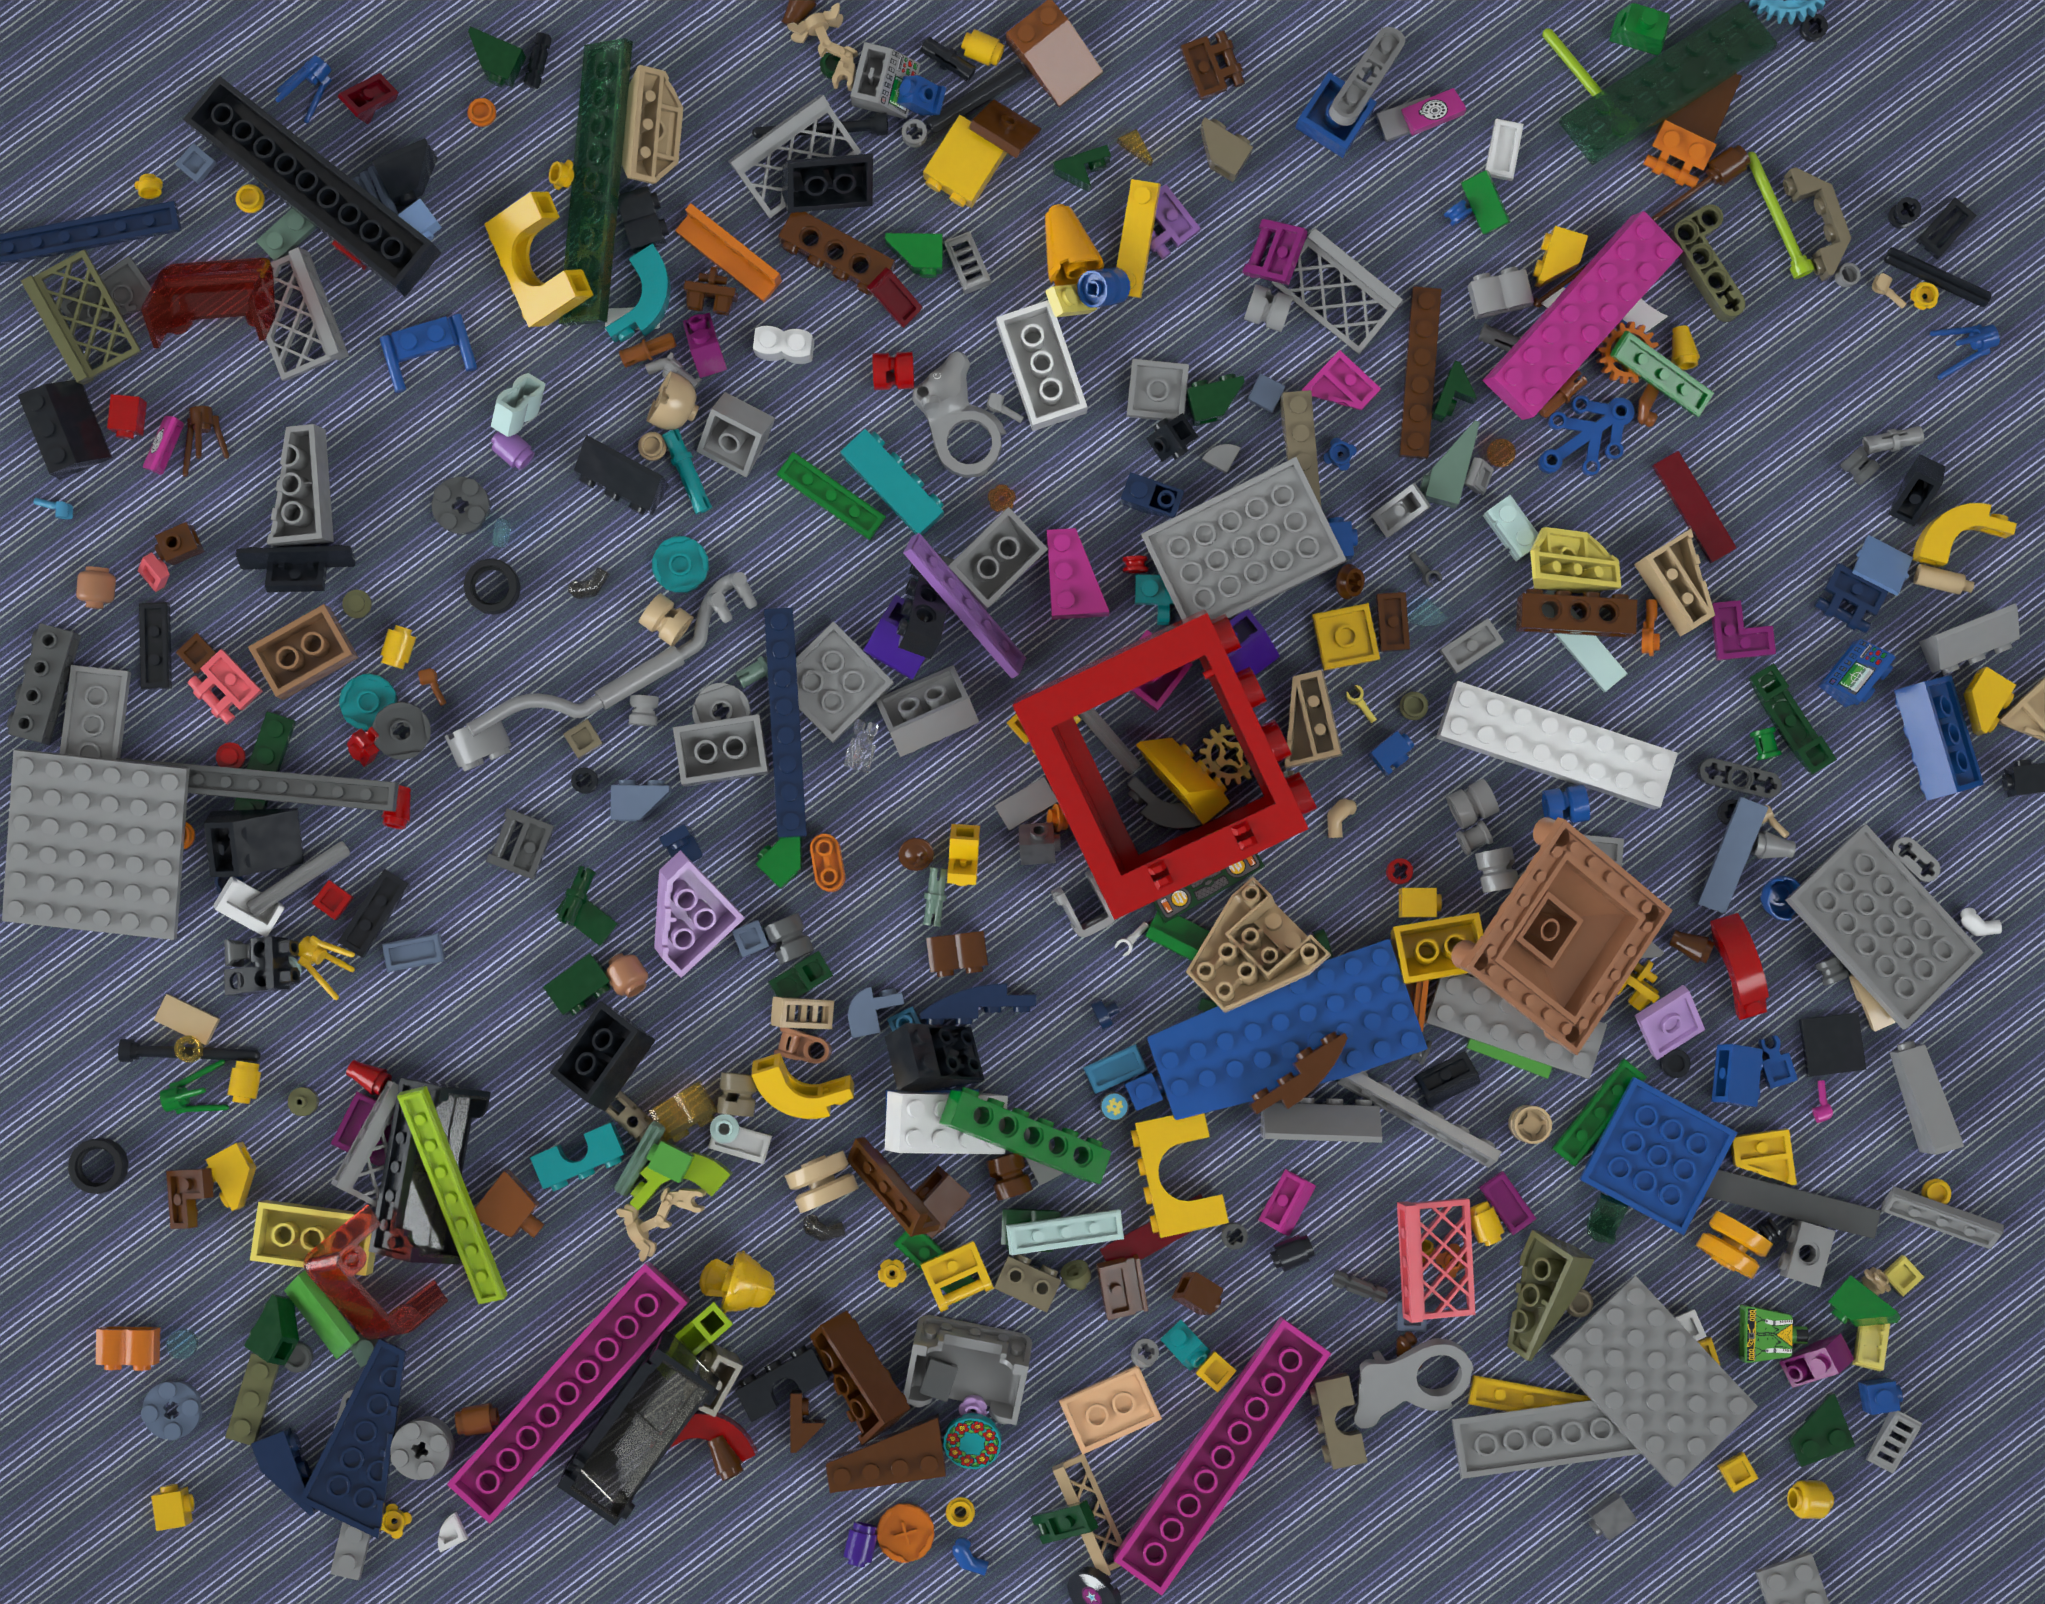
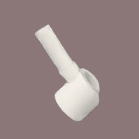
M1143 922L1127 938L1119 939L1115 944V948L1121 942H1126L1129 945V950L1123 956L1129 955L1133 950V944L1147 930L1149 925Z

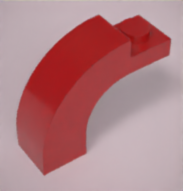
M1738 913L1710 921L1714 945L1720 953L1730 977L1737 1017L1739 1020L1766 1013V998L1769 997L1767 983L1758 952L1743 920Z
M700 1410L696 1411L671 1445L673 1447L691 1438L711 1441L723 1435L742 1462L755 1456L758 1452L749 1434L735 1420L721 1413H717L713 1417ZM666 1429L659 1432V1434L663 1435ZM657 1440L651 1444L652 1449L658 1442Z

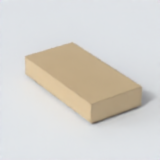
M166 994L154 1021L204 1045H208L220 1018L170 994Z

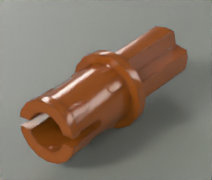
M667 333L649 341H646L644 338L641 343L619 350V355L625 368L647 359L651 361L654 355L675 348L677 344L673 334Z
M1576 370L1538 413L1544 418H1549L1564 403L1568 404L1571 401L1570 398L1587 384L1585 376L1574 383L1582 374Z

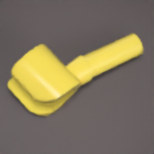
M1355 685V689L1360 693V696L1354 699L1346 692L1347 701L1350 704L1357 705L1370 723H1373L1377 719L1363 700V689Z

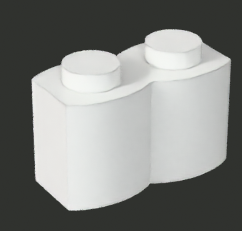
M773 326L755 328L753 350L757 357L767 361L785 359L795 364L812 362L814 339L811 333L801 329L782 331Z

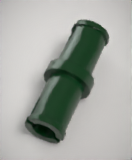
M584 866L578 867V872L571 888L566 889V899L556 918L564 924L568 921L569 926H574L582 904L587 902L588 896L586 894L593 878L596 876L595 871L590 868H586L585 871Z

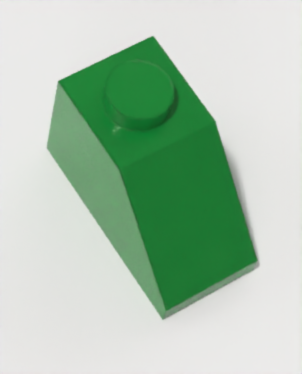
M885 233L886 246L914 274H920L922 278H935L937 274H943V234Z
M1851 1275L1828 1301L1832 1309H1834L1831 1312L1834 1317L1843 1324L1849 1321L1855 1327L1898 1323L1901 1319L1899 1313Z

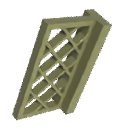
M86 250L74 254L34 277L30 275L21 280L77 383L85 385L93 381L94 377L142 352ZM83 259L88 268L85 279L70 276L73 264ZM66 268L65 274L59 272ZM54 274L64 277L59 293L50 291L44 280ZM91 275L96 283L90 282ZM69 279L83 283L79 299L64 295ZM88 285L100 289L102 294L99 305L84 301ZM52 295L58 296L57 302H55ZM63 298L78 302L73 318L63 316L60 311ZM105 300L110 308L104 307ZM83 304L97 308L93 324L79 321ZM102 310L111 312L115 316L116 320L113 330L98 326ZM66 320L72 322L71 328L69 327ZM77 323L92 328L87 344L77 341L74 336ZM119 325H120V327H121L123 333L118 332ZM97 329L111 333L107 350L92 346ZM116 336L127 338L132 349L123 354L113 352L112 349ZM80 345L86 347L85 353L83 352ZM91 349L106 353L103 364L95 369L92 368L88 361ZM111 355L117 356L114 359L110 360Z

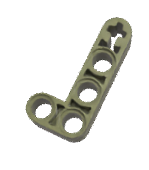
M1708 204L1680 220L1668 236L1683 250L1678 259L1714 315L1722 322H1731L1743 312L1745 299L1706 239L1716 231L1723 221L1722 210L1716 205ZM1702 215L1710 216L1713 219V226L1705 225L1702 221ZM1678 230L1687 231L1690 240H1682L1678 236ZM1693 254H1701L1705 259V264H1697L1693 259ZM1708 278H1716L1720 283V288L1711 287ZM1725 291L1726 295L1719 299L1718 296ZM1732 303L1734 308L1727 310L1725 308V305H1730Z

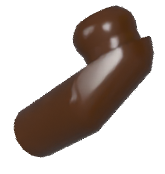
M1406 1331L1403 1336L1399 1335L1397 1338V1357L1417 1344L1418 1340L1411 1331Z

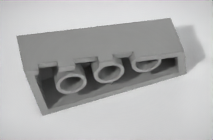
M315 424L286 427L280 461L282 468L280 479H277L276 491L278 492L275 508H272L271 520L273 522L271 534H268L267 544L274 547H295L333 543L326 429Z

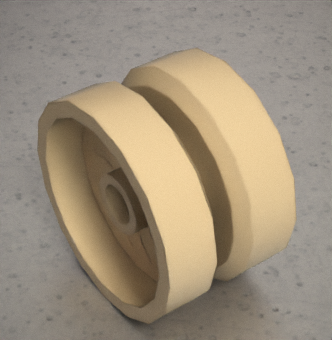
M843 1150L827 1157L823 1155L800 1165L801 1168L785 1175L790 1189L797 1190L807 1185L810 1190L799 1194L795 1199L800 1213L819 1207L859 1188L853 1174L848 1173L837 1178L834 1176L835 1173L845 1169L849 1164Z

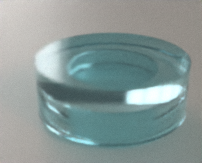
M497 519L493 532V546L500 548L507 546L511 529L509 520Z
M180 1329L173 1332L167 1340V1350L176 1359H186L192 1356L198 1348L197 1336L188 1329Z

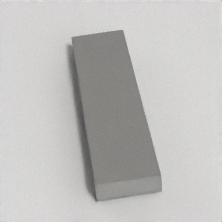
M1893 1186L1881 1205V1211L1988 1249H1992L2004 1233L2003 1224Z

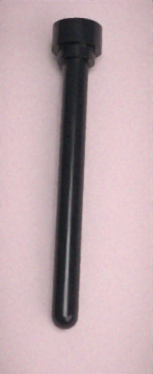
M887 112L875 113V116H870L868 120L841 121L847 132L871 131V134H876L877 136H888ZM833 122L817 123L816 132L832 134ZM813 123L804 130L812 131ZM776 126L755 127L752 130V135L758 139ZM800 132V133L797 134L796 136L811 135V134H807V133H802V132Z
M121 1039L118 1046L119 1062H133V1060H138L139 1057L257 1061L261 1057L260 1051L255 1049L140 1045L134 1039Z

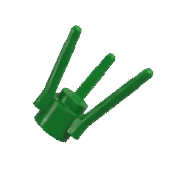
M219 1060L180 1081L170 1083V1088L161 1090L160 1101L164 1111L170 1112L175 1110L177 1114L185 1112L228 1110L229 1105L186 1106V1104L190 1103V1097L205 1093L206 1088L202 1087L188 1091L186 1087H182L224 1065L225 1060Z

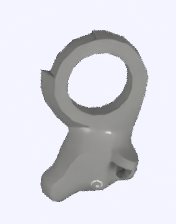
M952 352L940 367L930 373L920 385L914 388L912 400L928 420L935 452L942 465L954 475L964 478L980 477L987 474L988 470L997 462L1002 449L1001 435L1007 433L1000 420L994 414L969 404L966 377L970 368V362L964 353ZM965 422H974L982 425L988 430L992 438L989 454L984 460L976 464L958 462L951 456L947 448L950 432L956 426Z
M1441 1338L1423 1342L1390 1361L1385 1360L1379 1350L1373 1352L1374 1359H1366L1359 1367L1360 1377L1357 1382L1358 1402L1353 1413L1354 1422L1360 1428L1373 1427L1377 1424L1380 1417L1403 1401H1408L1417 1407L1430 1411L1452 1408L1451 1402L1460 1397L1470 1384L1471 1374L1474 1371L1471 1360L1459 1344L1452 1340ZM1445 1355L1452 1357L1458 1362L1457 1376L1450 1384L1443 1388L1429 1389L1417 1382L1418 1369L1423 1362L1431 1357Z

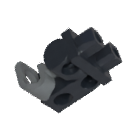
M275 936L250 938V944H243L241 941L224 940L225 966L242 967L224 969L225 996L242 997L257 993L290 990L291 985L300 982V971L298 968L289 967V957L297 956L299 953L298 941ZM244 959H250V962L253 963V966L243 967ZM236 974L238 989H236L233 985V977Z

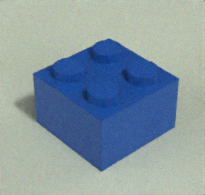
M1328 72L1298 118L1295 128L1341 158H1344L1373 113L1377 102L1370 98L1352 125L1344 126L1336 123L1330 117L1329 109L1345 81Z

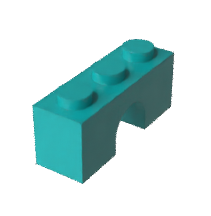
M610 1122L584 1134L588 1151L581 1161L570 1160L565 1155L561 1145L530 1157L543 1190L551 1187L554 1192L568 1186L567 1179L578 1175L579 1180L595 1174L594 1168L599 1165L605 1164L607 1169L621 1163L622 1159L620 1156L627 1154V1151L615 1123Z

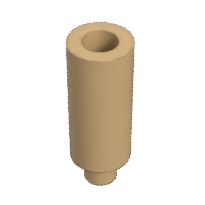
M1919 564L1915 571L1914 584L1958 595L1962 591L1971 593L1974 588V582L1966 580L1964 574Z

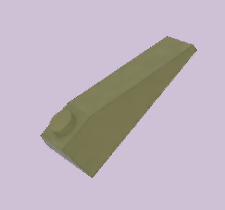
M1537 1230L1531 1231L1520 1257L1519 1265L1523 1266L1521 1281L1516 1284L1515 1292L1519 1294L1517 1308L1512 1312L1508 1348L1527 1361H1532L1582 1288L1595 1260L1574 1245Z

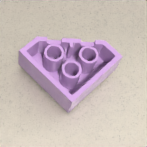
M680 850L659 870L654 948L660 957L682 978L745 918Z

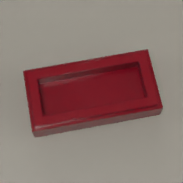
M887 267L866 287L899 326L903 328L923 309L920 303Z

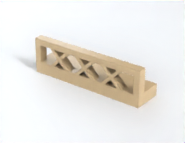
M1080 1454L1053 1466L1052 1470L1067 1505L1080 1502L1079 1499L1083 1489L1096 1494L1097 1501L1092 1511L1094 1517L1098 1516L1107 1520L1109 1524L1108 1531L1105 1537L1095 1534L1093 1531L1081 1536L1095 1568L1109 1576L1111 1575L1110 1571L1120 1567V1565L1115 1561L1107 1564L1103 1552L1107 1543L1119 1547L1122 1539L1084 1454ZM1081 1462L1085 1469L1082 1483L1071 1480L1066 1472V1468ZM1087 1478L1089 1479L1092 1487L1085 1485ZM1073 1485L1080 1487L1078 1494H1076ZM1099 1504L1104 1514L1097 1512ZM1111 1531L1116 1541L1109 1539ZM1096 1538L1103 1541L1101 1549Z

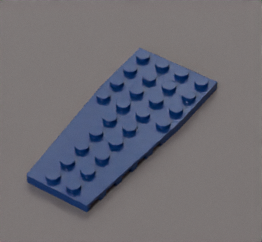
M1390 939L1328 959L1310 975L1229 1012L1224 1013L1217 1006L1147 1037L1173 1117L1176 1120L1253 1101L1252 1095L1264 1087H1267L1270 1091L1279 1084L1276 1080L1289 1072L1296 1075L1298 1072L1292 1064L1298 1060L1295 1055L1309 1046L1312 1050L1321 1046L1322 1042L1320 1039L1333 1031H1336L1337 1035L1345 1033L1348 1039L1335 1065L1319 1084L1345 1078L1428 1049L1406 985L1403 983L1402 973Z

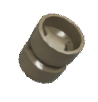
M721 1072L719 1088L723 1091V1095L718 1097L717 1113L754 1117L756 1100L752 1098V1094L757 1092V1087L752 1075Z

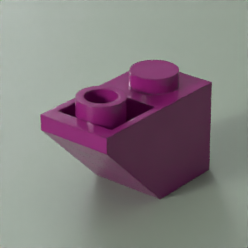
M710 312L703 315L697 314L684 320V329L699 377L702 378L727 370Z
M1840 1333L1818 1340L1793 1353L1791 1357L1782 1359L1779 1363L1792 1388L1840 1374L1855 1359Z

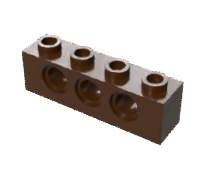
M806 212L791 213L778 235L780 243L783 244L782 248L795 256L797 253L806 256V261L814 267L822 269L824 266L833 271L831 274L835 278L845 283L847 280L857 284L856 288L869 296L872 294L866 287L886 267L892 272L896 268L895 260ZM809 235H815L819 238L814 246H807L803 241ZM832 249H841L844 252L843 256L838 260L829 258L828 254ZM858 262H865L869 266L868 270L864 273L855 272L853 267Z
M1527 589L1526 593H1522L1517 597L1516 631L1620 638H1631L1636 634L1637 600L1629 599V595L1613 594L1611 598H1601L1600 593L1586 592L1583 593V596H1572L1571 591H1555L1554 595L1543 594L1541 589ZM1544 604L1550 605L1554 609L1553 618H1548L1542 613V606ZM1572 606H1577L1582 610V619H1575L1571 615L1570 610ZM1600 608H1606L1610 611V621H1604L1600 617Z

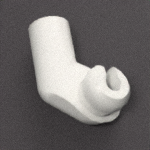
M1965 908L1960 913L1963 927L1974 936L2001 934L2002 932L2000 920L1984 921L1976 914V910L1973 908Z

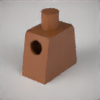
M509 1169L500 1175L475 1208L480 1222L511 1238L520 1229H523L531 1237L535 1238L545 1225L532 1215L540 1203Z

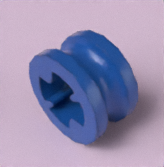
M1464 199L1444 214L1445 218L1451 219L1450 225L1452 227L1464 220L1473 211L1471 208H1466V201Z

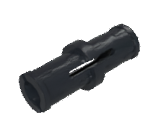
M930 36L927 37L920 49L921 53L939 63L941 69L950 70L967 83L976 72L977 66L958 56L957 51L953 48L949 50Z

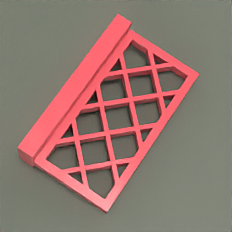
M1460 1198L1413 1203L1409 1201L1397 1202L1403 1318L1411 1323L1423 1322L1426 1319L1475 1315L1470 1199ZM1453 1206H1462V1217L1454 1225L1445 1215ZM1440 1207H1444V1208L1441 1210V1212L1437 1209V1208H1440ZM1431 1208L1437 1216L1426 1227L1420 1222V1209ZM1443 1219L1452 1229L1441 1241L1432 1230ZM1456 1233L1463 1237L1464 1246L1457 1254L1446 1245ZM1428 1235L1439 1243L1429 1257L1422 1251V1242ZM1443 1248L1453 1256V1259L1444 1269L1433 1261ZM1459 1261L1465 1267V1275L1457 1283L1448 1273ZM1430 1264L1440 1272L1431 1285L1423 1280V1272ZM1446 1277L1455 1287L1444 1299L1435 1291V1288ZM1459 1290L1466 1295L1467 1308L1455 1309L1449 1303ZM1433 1293L1442 1302L1435 1311L1425 1312V1300ZM1447 1306L1451 1310H1444V1308Z

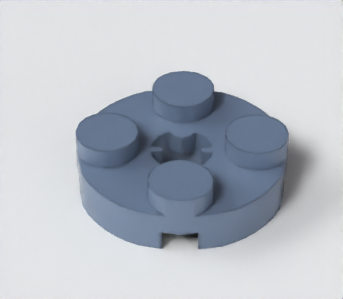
M175 1380L158 1384L146 1395L141 1410V1418L150 1432L159 1438L176 1440L186 1436L195 1430L201 1421L203 1410H201L200 1394L192 1385L185 1381ZM168 1402L170 1405L173 1402L177 1403L178 1407L176 1410L179 1412V1415L176 1418L174 1415L171 1417L167 1415L166 1405Z

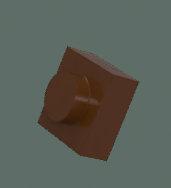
M196 633L175 653L194 673L199 674L202 671L200 668L217 652L200 634Z

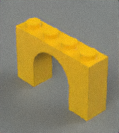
M529 192L484 224L528 327L548 326L593 296L582 269L564 270L546 283L540 281L532 270L529 254L534 237L542 229L560 218L549 192Z
M1205 1114L1179 1120L1174 1119L1173 1115L1135 1123L1136 1130H1131V1137L1134 1148L1140 1147L1142 1158L1137 1159L1140 1176L1146 1175L1148 1187H1144L1143 1190L1146 1204L1153 1205L1155 1215L1149 1216L1153 1233L1159 1232V1237L1163 1238L1229 1223L1223 1194L1193 1201H1182L1169 1195L1159 1179L1160 1161L1171 1147L1210 1137Z

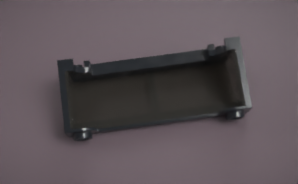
M400 1078L397 1095L402 1091L427 1086L462 1176L472 1118H481L485 1115L491 1092L464 1086ZM397 1098L368 1252L412 1263L460 1265V1256Z
M664 1329L570 1458L557 1487L614 1526L621 1517L626 1520L635 1507V1504L632 1503L635 1494L693 1415L704 1404L710 1406L718 1395L719 1391L716 1387L719 1378L674 1335Z

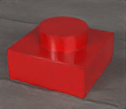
M328 880L312 904L332 919L338 920L354 897L332 880Z

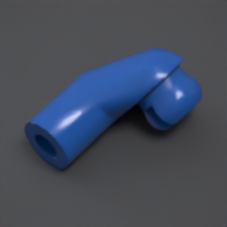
M958 1538L952 1548V1553L959 1566L964 1570L985 1576L989 1561L973 1557L969 1549L971 1542L966 1538Z

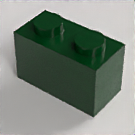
M589 953L543 986L562 1015L571 1013L572 1016L587 1007L584 1002L594 996L598 999L611 990L608 986L610 979L605 973L606 970L594 953Z

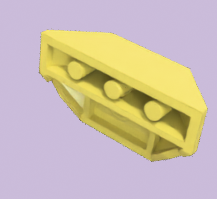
M1549 527L1541 528L1530 550L1535 589L1585 593L1622 588L1619 560L1614 555H1610L1589 533Z

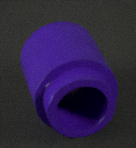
M854 1521L853 1528H849L843 1557L848 1559V1564L865 1567V1563H872L878 1534L875 1533L877 1528L875 1525Z

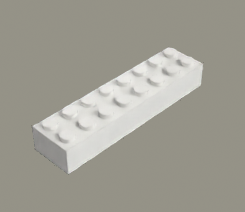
M1460 681L1455 682L1452 686L1436 739L1573 784H1583L1586 788L1653 810L1661 808L1678 754L1677 752Z

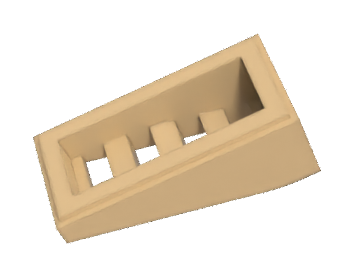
M773 997L771 1025L782 1028L832 1029L834 1001ZM796 1005H799L797 1021H794L795 1007ZM807 1006H810L809 1022H806ZM818 1006H822L821 1022H817Z

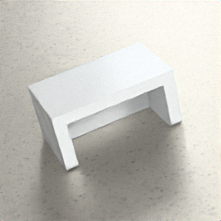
M235 877L229 878L213 905L216 911L264 937L269 935L284 910L283 904L277 902L259 915L254 916L248 909L247 902L262 892Z

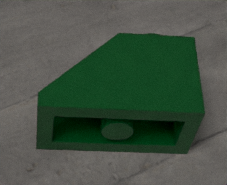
M470 26L468 33L481 67L488 77L487 80L499 87H503L505 84L513 88L526 59L523 50Z

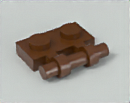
M1225 31L1215 34L1218 44L1211 46L1208 37L1204 36L1180 46L1200 101L1227 91L1225 79L1231 78L1235 88L1245 84L1242 76L1244 72L1242 65L1237 63L1233 53L1234 45L1232 40H1228ZM1222 55L1227 67L1220 69L1215 56Z

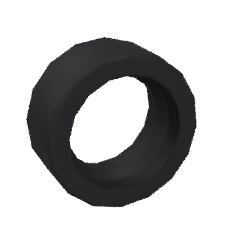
M492 558L480 560L471 566L465 575L463 585L465 596L470 604L481 612L492 615L505 613L517 602L521 590L519 577L513 568L501 560ZM485 571H500L508 579V593L500 602L486 603L476 593V581Z
M96 1138L82 1142L73 1150L69 1158L68 1172L71 1181L78 1189L86 1193L101 1194L114 1190L124 1181L128 1173L129 1162L126 1152L118 1143L110 1139ZM94 1149H104L114 1158L115 1171L112 1177L103 1183L89 1181L83 1175L81 1168L85 1155Z

